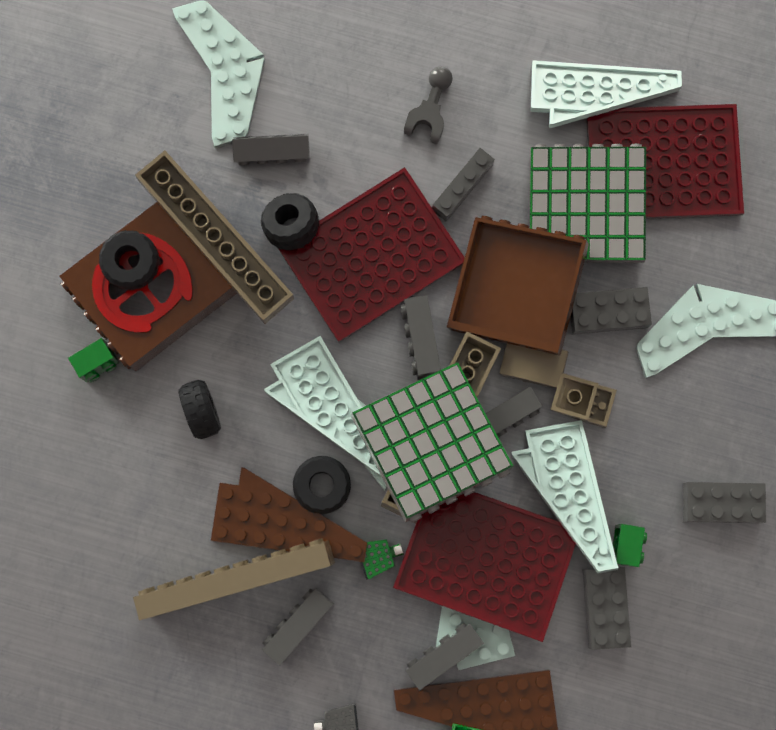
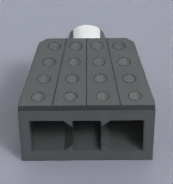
M356 703L325 711V720L314 721V730H359Z

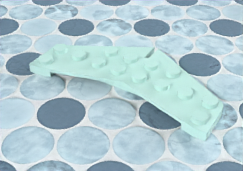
M199 0L172 8L176 21L211 71L212 140L215 148L231 144L233 137H247L265 61L264 58H261L264 57L263 54L208 2Z
M696 284L701 300L699 302L693 285L637 343L636 351L645 378L656 375L711 338L776 337V300Z

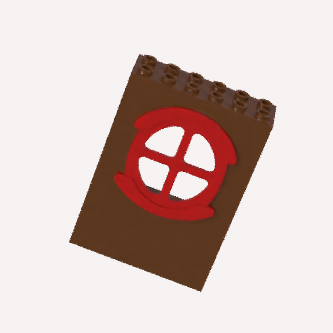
M157 202L118 232L124 230L137 231L147 236L154 243L163 263L159 266L157 275L153 280L168 269L172 271L174 276L173 289L166 302L160 303L148 288V284L141 289L127 290L115 300L111 299L109 295L110 282L103 275L99 265V254L104 242L59 276L62 279L60 283L71 296L74 295L72 299L76 305L82 310H86L84 315L94 325L97 324L95 328L105 340H109L107 344L111 350L117 355H121L119 360L128 369L132 368L134 371L139 370L237 294ZM136 251L124 253L120 258L119 266L124 267L125 270L133 269L128 260L132 256L139 255V253ZM139 291H142L154 306L153 312L139 316L128 315L120 310V305Z

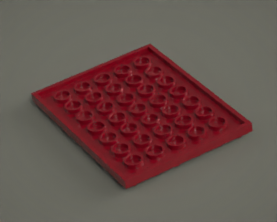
M737 104L628 107L587 118L588 147H592L593 144H603L604 147H611L612 144H622L623 147H630L631 144H642V147H646V219L737 216L744 214Z
M405 167L319 220L317 234L310 243L294 250H281L278 248L338 343L404 302V299L412 297L461 266L465 258Z
M476 492L467 496L462 494L457 497V501L449 505L445 502L439 505V510L431 514L428 511L421 514L422 518L415 525L393 588L543 642L576 545L562 524L556 520Z

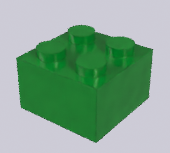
M102 338L68 357L78 377L85 382L90 381V383L98 380L100 374L105 371L109 373L117 368L116 365L120 363L115 353Z
M626 524L615 525L612 545L618 565L640 567V564H643L644 552H642V546L647 541V533L644 527Z

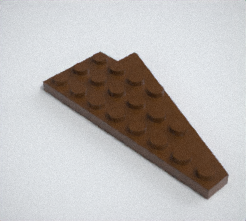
M241 467L239 485L219 484L211 541L274 550L285 549L289 552L293 546L303 543L305 547L310 546L309 542L323 538L324 541L329 540L334 558L365 562L366 541L325 516L304 509L295 498L248 469Z
M550 670L427 685L420 691L417 687L394 690L397 711L451 727L454 723L481 730H558Z

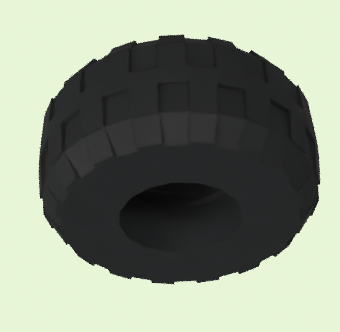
M286 193L277 196L265 206L261 215V226L266 238L272 245L281 250L299 249L310 243L316 236L320 223L313 203L307 197L298 193ZM297 218L294 223L287 226L283 225L288 219Z
M124 230L113 234L104 242L99 254V265L103 275L111 284L120 289L135 290L143 288L157 275L160 259L156 246L147 236L137 231ZM128 251L138 252L140 260L135 268L130 270L120 268L119 261L124 253Z
M195 380L182 385L178 390L179 398L193 436L198 439H204L218 434L221 425L205 381Z
M316 456L307 459L299 466L293 478V492L296 500L304 509L312 513L328 514L338 510L348 499L351 490V480L347 469L338 460L328 456ZM317 474H328L334 482L332 492L325 497L316 496L310 489L311 480Z

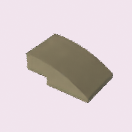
M507 344L499 374L503 377L518 379L527 383L557 388L561 373H564L569 352L562 350L561 356Z
M561 373L551 410L595 426L606 428L617 390Z

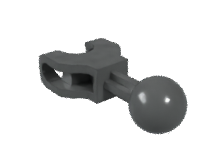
M438 66L430 72L429 83L432 88L428 100H423L419 107L412 109L408 113L404 134L412 135L416 126L426 124L432 130L430 136L431 143H439L444 129V120L440 115L441 105H438L442 90L447 89L453 80L452 73L448 68Z

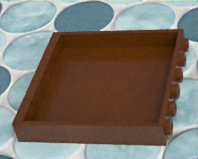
M488 216L475 217L447 328L451 331L464 334L467 331L477 337L561 356L589 243L585 240V237L580 235L569 237L561 231L550 233L547 232V229L541 227L531 229L528 225L518 223L517 226L512 225L507 220L500 219L497 222Z

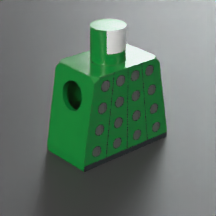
M387 539L367 542L365 562H361L366 580L395 566L393 558L404 555L401 544L389 547Z

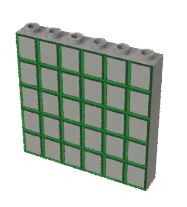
M537 144L535 147H531L530 228L536 229V227L547 229V232L550 233L561 231L569 237L574 235L585 237L589 246L584 263H645L646 147H642V144H631L630 147H623L622 144H612L611 147H604L603 144H593L592 147H584L583 144H574L573 147H565L564 144H556L554 147Z
M458 362L352 412L351 418L405 522L410 520L413 523L422 518L421 514L427 511L431 514L439 510V505L445 502L449 505L457 501L458 496L462 494L467 496L475 492L474 488L480 485L482 487L488 486L493 482L492 479L498 476L500 479L510 474V470L513 467Z

